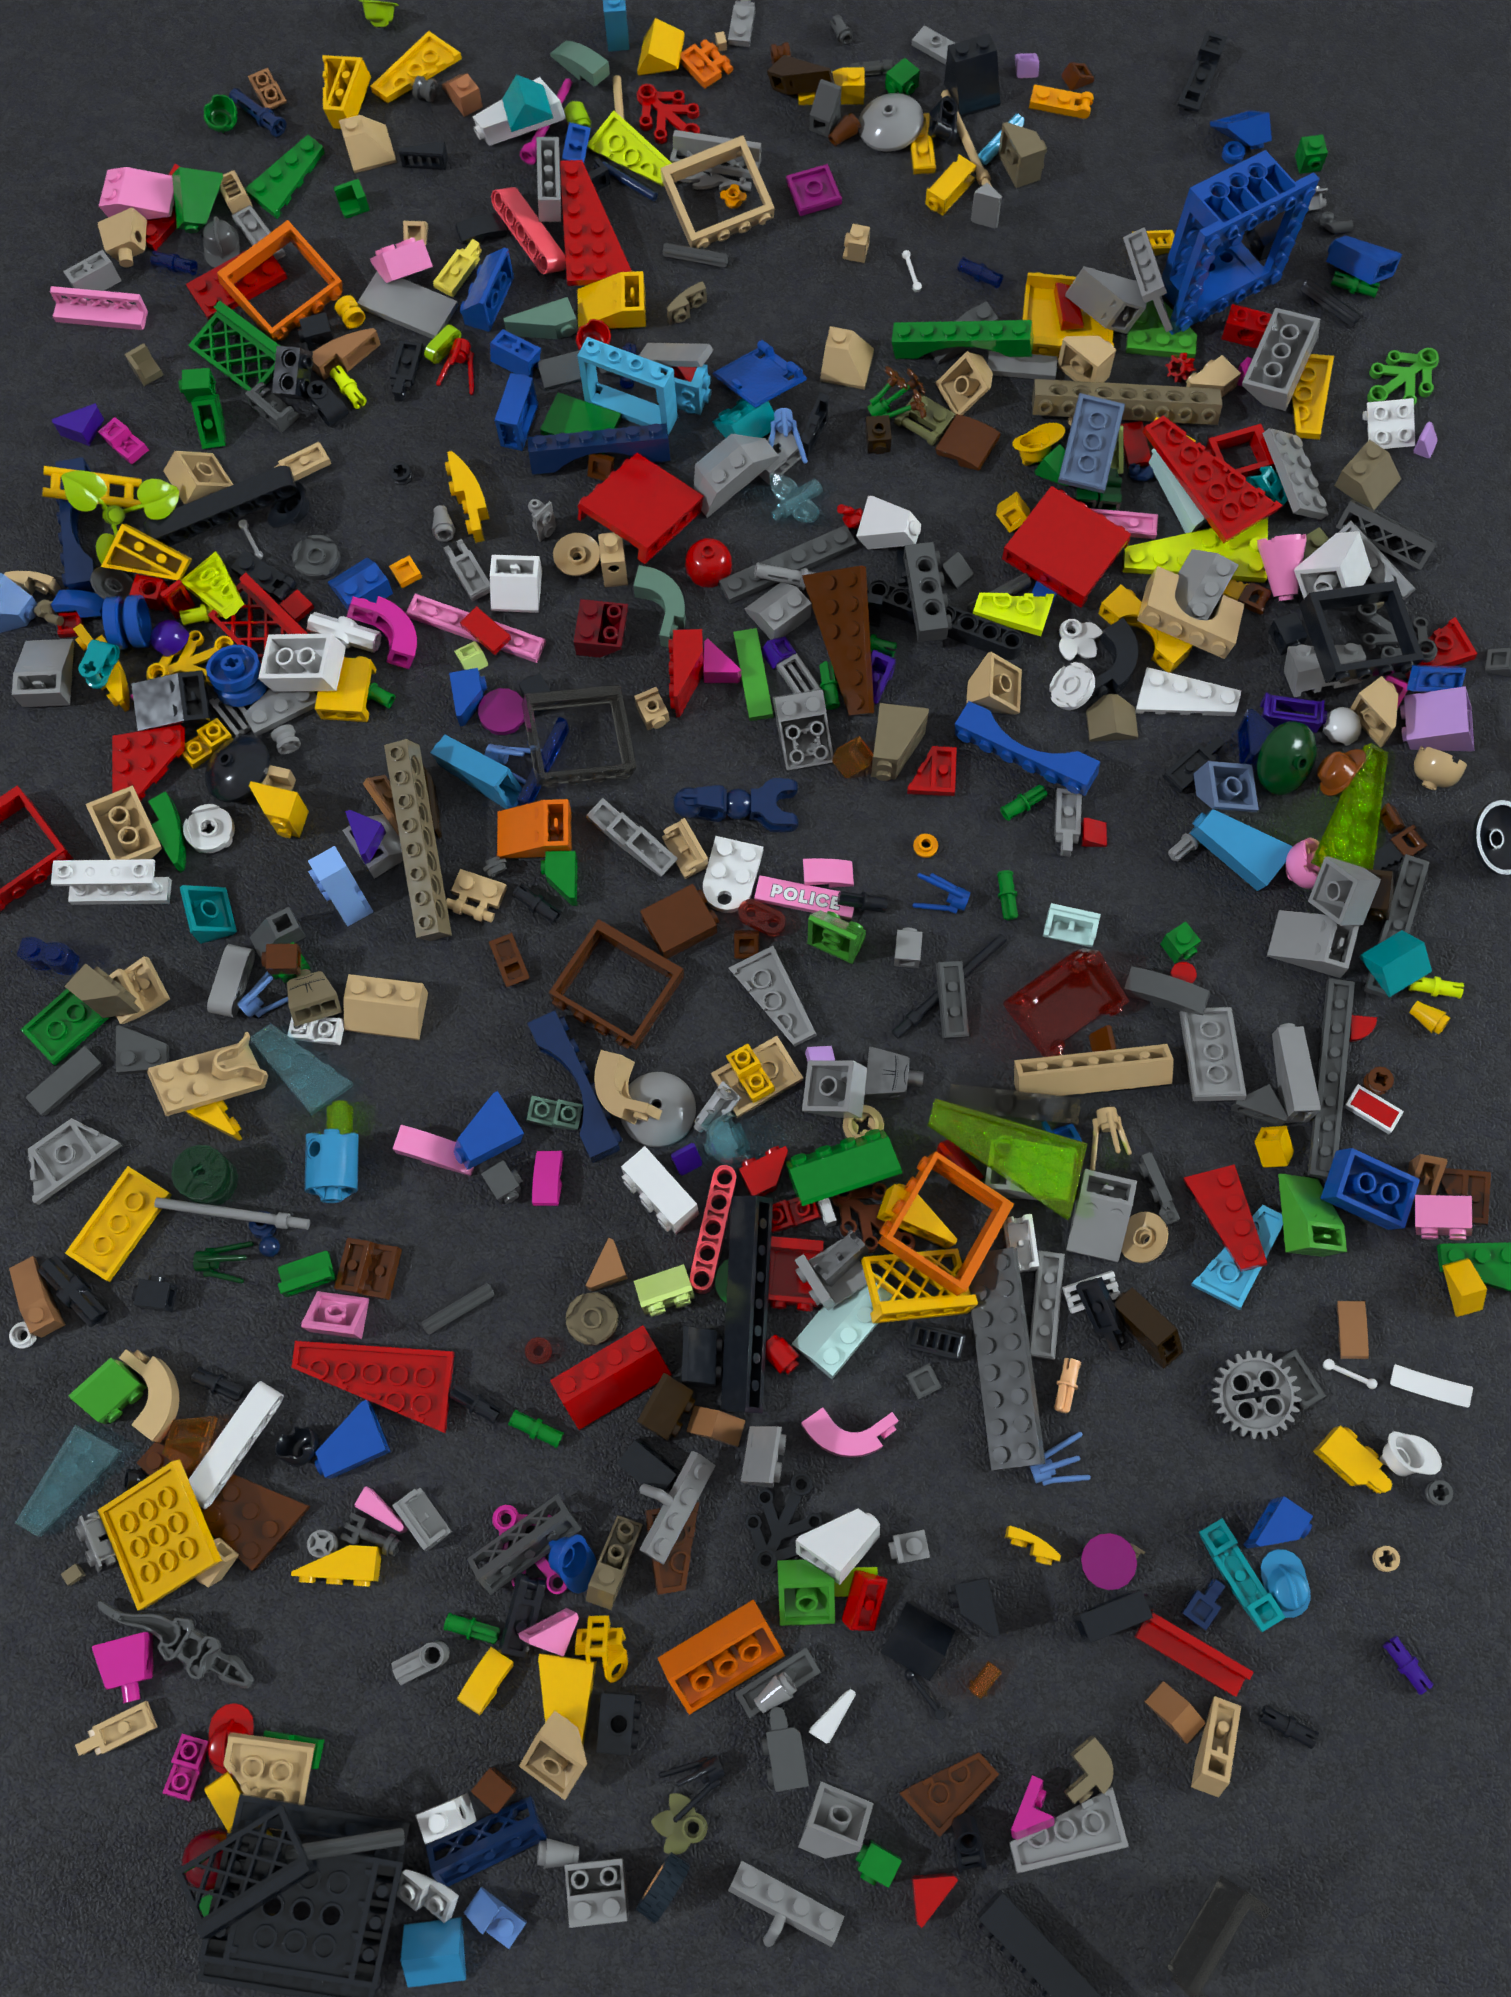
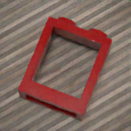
M1262 424L1209 438L1205 450L1214 457L1217 455L1224 461L1220 450L1249 442L1258 463L1235 469L1245 477L1261 475L1262 473L1259 470L1261 467L1271 466L1274 471L1276 469L1262 434L1265 432Z

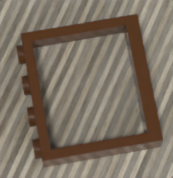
M598 919L549 991L552 1004L562 1011L567 1009L573 1012L575 1019L584 1024L587 1021L595 1026L594 1029L603 1036L608 1034L616 1038V1043L623 1048L628 1049L631 1047L637 1050L684 978V970ZM601 939L670 979L633 1037L563 996Z

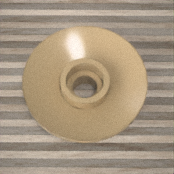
M571 533L562 537L556 543L553 550V559L557 568L563 573L570 576H582L591 572L599 563L600 548L591 536L584 533ZM575 557H581L579 560H574Z
M1140 1212L1132 1215L1129 1218L1121 1250L1123 1255L1136 1263H1147L1156 1259L1164 1251L1168 1242V1228L1164 1220L1152 1212ZM1147 1237H1150L1149 1241L1147 1243H1144L1145 1239Z

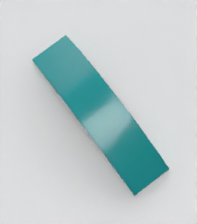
M1223 1518L1200 1531L1199 1535L1218 1570L1258 1629L1263 1632L1286 1618L1271 1593H1267L1237 1546L1236 1538Z

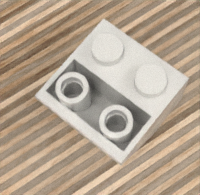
M492 555L490 567L492 611L539 613L542 566L539 556Z

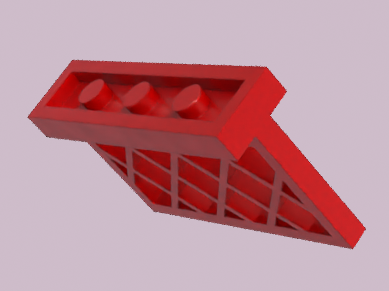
M246 572L239 578L241 582L236 588L239 594L243 590L248 594V605H243L239 608L248 609V621H236L235 614L231 616V622H221L217 618L219 614L216 611L212 610L208 614L237 645H244L242 642H247V646L252 648V642H264V651L269 635V625H279L281 627V634H285V632L287 634H308ZM253 609H263L265 611L264 621H252ZM264 625V637L252 638V626ZM236 626H248V638H237ZM257 654L259 658L264 656V654Z

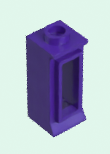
M1265 693L1260 703V707L1264 709L1258 725L1278 727L1285 722L1296 721L1305 724L1312 732L1317 733L1320 726L1325 725L1327 720V710H1324L1325 701L1319 702ZM1276 709H1283V710H1291V711L1312 713L1313 716H1312V715L1297 714V713H1290V712H1283V711H1275V710H1276Z

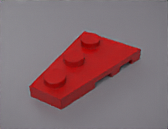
M1456 617L1451 619L1442 629L1439 628L1434 631L1432 636L1428 638L1435 643L1437 655L1434 660L1421 662L1419 665L1455 666L1476 658L1477 652ZM1408 671V672L1405 674L1408 680H1409L1411 671Z

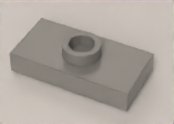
M924 25L912 39V46L946 65L948 45L954 44V42Z

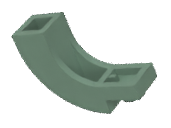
M639 565L633 585L635 597L654 601L664 609L665 615L659 635L660 644L663 647L669 648L668 640L673 639V630H678V628L685 629L686 614L682 592L675 581L667 574L651 567Z

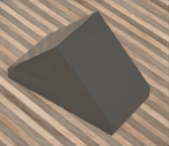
M1270 1084L1247 1094L1245 1100H1236L1231 1106V1111L1275 1126H1282L1288 1117Z

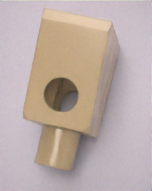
M131 207L98 222L106 253L116 259L122 267L133 266V257L145 251L147 219Z
M614 532L599 534L604 586L628 585L623 538ZM616 565L619 569L611 571L610 566Z

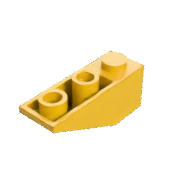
M223 1100L185 1111L191 1117L236 1140H242L238 1132L241 1130V1127L234 1117L229 1119L225 1112L228 1107Z
M349 1545L291 1571V1576H299V1582L315 1583L316 1578H327L326 1584L343 1585V1579L354 1580L353 1586L370 1587V1581H379L382 1548Z

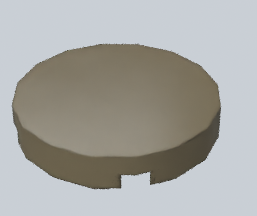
M598 1292L586 1293L577 1296L570 1303L566 1311V1325L569 1333L577 1342L584 1345L597 1346L606 1342L614 1335L618 1326V1312L614 1303L607 1296Z

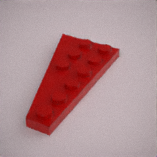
M560 161L567 286L589 285L620 272H632L583 161Z
M295 1341L291 1368L446 1434L455 1355L453 1351Z

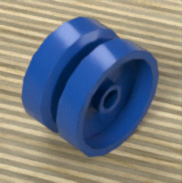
M128 595L124 601L119 596L106 597L102 607V618L108 643L117 645L119 650L128 649L130 644L136 649L149 648L151 645L152 624L145 598L142 595Z
M245 645L223 647L215 652L207 662L206 671L208 678L214 687L218 699L223 704L231 707H242L252 704L260 699L267 689V686L258 679L261 662L257 653L251 647Z

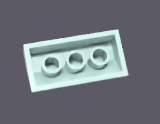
M865 1286L830 1310L823 1306L791 1344L831 1379L835 1377L878 1324L872 1323L870 1313L873 1311L868 1286ZM881 1286L879 1287L878 1295L880 1302L889 1301L892 1294Z

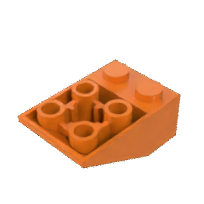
M568 799L541 800L498 811L497 856L500 858L545 857V851H571V807Z

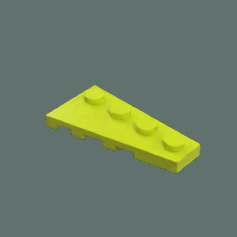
M216 551L180 580L186 589L225 619L235 615L239 608L244 605L233 580Z

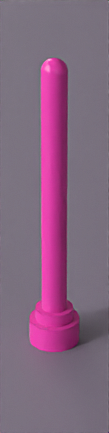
M569 78L565 79L556 95L561 104L573 84ZM550 125L539 128L532 141L523 146L520 151V157L524 162L528 164L536 162V137H544Z

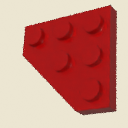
M179 724L112 736V793L133 785L141 802L146 796L145 791L153 782L157 783L169 769L167 766L176 756L179 758L185 751V728Z

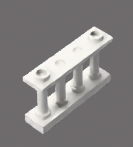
M154 859L53 861L51 885L70 886L68 902L71 905L170 904L172 880L169 877H154Z

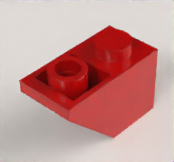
M775 1146L765 1152L766 1156L758 1160L754 1157L742 1163L743 1167L739 1168V1174L750 1196L757 1195L763 1197L777 1190L788 1157L786 1146L782 1148Z

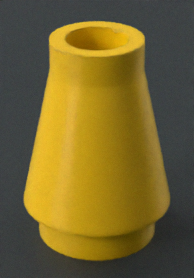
M1419 1001L1413 1005L1409 1012L1427 1030L1438 1035L1451 1019L1446 1015L1447 1012Z

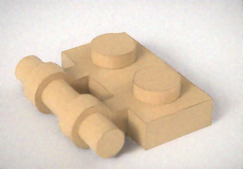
M460 869L451 890L452 894L459 896L457 900L447 898V908L452 909L453 913L459 915L464 913L473 916L474 920L480 922L485 920L492 923L495 913L487 910L489 906L499 909L507 890V885ZM472 900L480 904L478 907L468 905L467 902Z

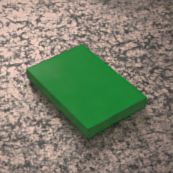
M558 392L540 428V432L542 435H555L559 433L605 430L607 428L615 429L618 427L622 415L619 412Z
M66 989L20 1030L56 1066L110 1017L102 1018Z

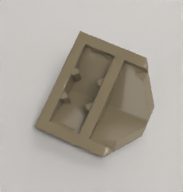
M1103 695L1086 710L1089 742L1138 739L1135 707L1119 695Z

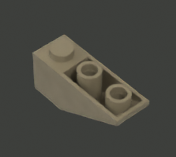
M617 1515L589 1582L586 1595L587 1602L612 1610L643 1524Z

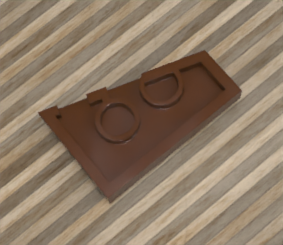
M696 1502L665 1563L661 1564L652 1559L657 1595L684 1591L686 1588L696 1517L700 1502ZM661 1508L645 1511L648 1532Z
M976 1752L900 1791L899 1794L940 1837L952 1825L953 1819L962 1814L999 1773L979 1752Z

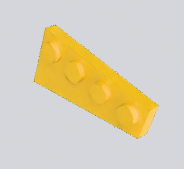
M428 31L371 85L372 93L385 102L390 103L413 89L415 78L418 75L423 76L425 80L430 79L462 59L461 53Z

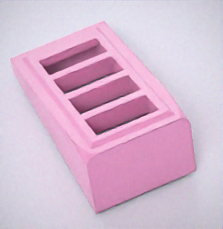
M365 1486L354 1504L356 1505L355 1507L401 1533H406L408 1528L402 1519L373 1489Z

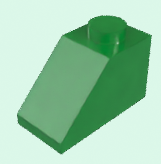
M212 394L195 397L191 404L202 449L225 446L224 416L219 395Z
M545 851V860H541V874L546 876L548 884L569 904L577 906L578 859L576 852Z

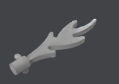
M700 172L679 180L680 182L693 183V189L698 190L709 189L719 185V190L722 191L730 188L732 184H737L740 190L751 191L752 182H747L744 177H741L740 182L712 172L711 176Z

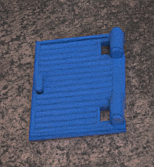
M763 340L757 343V349L712 373L714 377L754 408L807 380L802 368L792 361L786 362L774 353L773 347ZM765 353V357L761 359L758 358L759 356ZM794 374V378L790 380L786 379Z

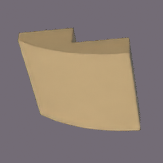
M142 957L125 970L117 969L109 975V977L117 981L137 998L134 1003L141 1008L138 1013L116 1016L120 1024L137 1019L170 1000L148 957Z

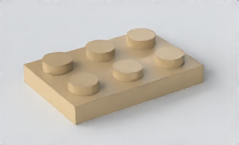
M778 1036L752 1049L775 1087V1092L755 1103L751 1101L729 1063L711 1073L718 1087L724 1081L742 1097L732 1110L737 1118L803 1081L801 1073Z

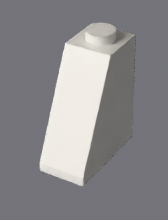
M868 496L856 537L867 549L916 544L921 531V523L911 511L874 496Z
M856 1509L800 1535L796 1539V1554L833 1577L834 1581L840 1585L880 1537V1523L872 1514Z

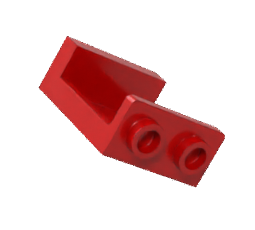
M771 1236L768 1303L771 1304V1308L786 1309L787 1305L797 1306V1310L813 1311V1307L818 1308V1305L809 1294V1291L812 1290L809 1282L803 1283L795 1271L799 1268L795 1259L803 1254L808 1260L823 1252L824 1241Z

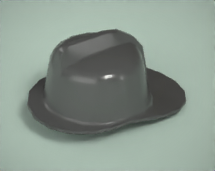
M214 216V220L204 228L203 244L206 262L211 267L216 268L239 255L240 245L238 231L226 221L219 220L217 216Z

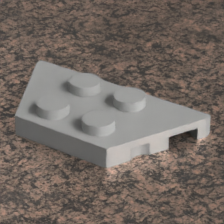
M71 1118L28 1148V1157L31 1163L30 1180L33 1181L34 1189L32 1201L36 1205L41 1204L122 1146L121 1143Z

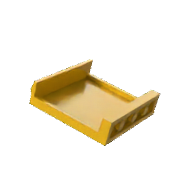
M1028 272L1022 320H1032L1034 335L1032 354L1057 356L1058 360L1062 341L1066 336H1100L1114 347V343H1112L1113 330L1103 327L1082 309L1081 314L1084 327L1082 329L1061 331L1054 297L1055 283L1058 282L1071 286L1076 277Z

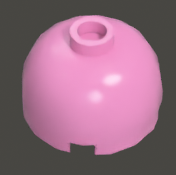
M1311 837L1295 844L1287 854L1285 872L1288 879L1305 889H1313L1325 858L1322 853L1325 848L1318 840Z

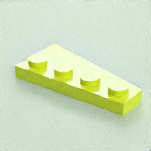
M614 110L587 145L589 150L664 187L661 179V168L672 163Z

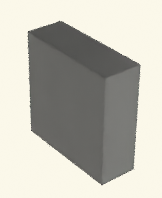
M930 1363L905 1376L917 1400L942 1388Z

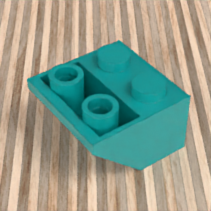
M741 398L736 402L737 405L735 407L721 411L718 414L719 417L712 421L725 438L730 434L762 438L771 432L774 411L769 401L754 408Z

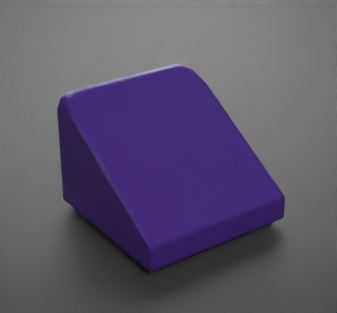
M785 636L768 640L761 650L763 657L772 669L776 668V664L796 654V651Z
M690 1143L671 1153L672 1161L681 1176L702 1166V1160L694 1143Z

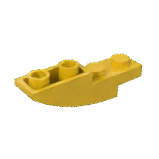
M449 451L447 452L449 461L445 462L447 475H452L453 481L449 482L451 496L456 495L458 504L463 506L464 514H469L470 520H465L468 535L473 534L475 543L484 541L481 521L490 519L483 493L469 467L455 453Z
M79 624L73 628L78 635V638L75 640L82 650L85 651L89 642L94 639L83 625ZM103 635L95 639L108 643ZM118 659L106 685L101 690L107 688L110 693L106 696L115 707L120 705L126 712L129 710V688L123 667Z

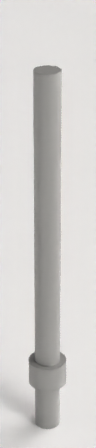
M157 1197L154 1203L155 1208L272 1224L276 1228L281 1229L293 1227L308 1230L310 1227V1219L291 1217L288 1213L270 1214Z

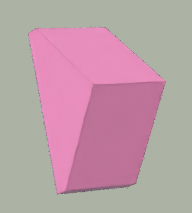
M565 1608L518 1633L521 1640L530 1645L564 1657L579 1618L576 1612Z

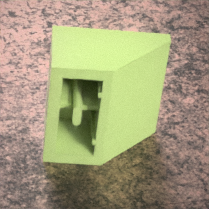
M684 1264L634 1281L642 1310L645 1315L650 1314L651 1317L665 1313V1308L673 1305L676 1308L691 1304L690 1300L695 1298Z

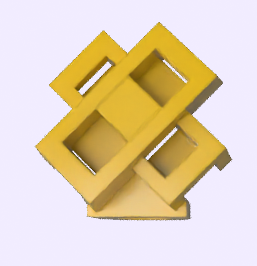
M608 1615L588 1616L587 1629H577L575 1655H585L586 1664H591V1657H602L605 1678L611 1683L618 1681L628 1667L627 1650L623 1647V1641L626 1639L623 1628H610V1618ZM594 1623H604V1627H594ZM603 1641L602 1644L592 1645V1642ZM621 1663L620 1670L612 1676L613 1669Z

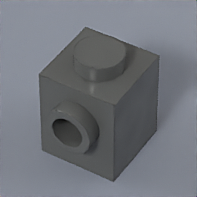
M504 1160L481 1174L500 1205L504 1202L506 1204L513 1202L519 1197L518 1193L523 1191L519 1186V1183L523 1182L515 1168L510 1171Z

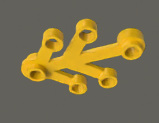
M193 630L189 633L188 642L183 652L181 649L171 656L163 655L159 663H154L148 667L146 678L149 680L156 678L158 674L166 676L181 671L203 670L207 684L213 686L208 678L206 669L196 665L208 661L221 648L235 644L230 637L221 636L216 639L213 648L193 655L196 647L204 643L202 633L198 630ZM200 636L197 641H193L194 637ZM181 653L178 661L170 665L173 656Z

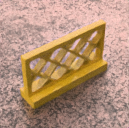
M958 1248L917 1252L954 1278L962 1266ZM895 1254L867 1256L861 1259L873 1306V1311L870 1313L873 1324L967 1314L978 1305L976 1294L971 1295L969 1287L966 1292L956 1296ZM943 1257H952L954 1264L952 1271L940 1263ZM901 1261L909 1267L905 1276L893 1268L895 1262ZM871 1264H878L886 1270L881 1278L872 1272ZM912 1271L925 1279L920 1287L908 1279ZM888 1273L901 1281L897 1289L884 1281ZM927 1282L940 1290L937 1296H931L923 1290ZM904 1284L916 1292L913 1298L908 1299L899 1292ZM880 1286L892 1294L889 1301L880 1302L878 1295Z

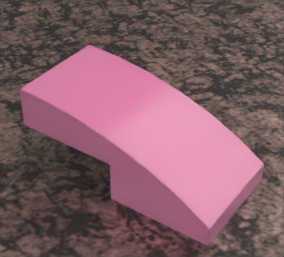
M823 858L803 859L804 886L829 884V888L854 886L852 861Z

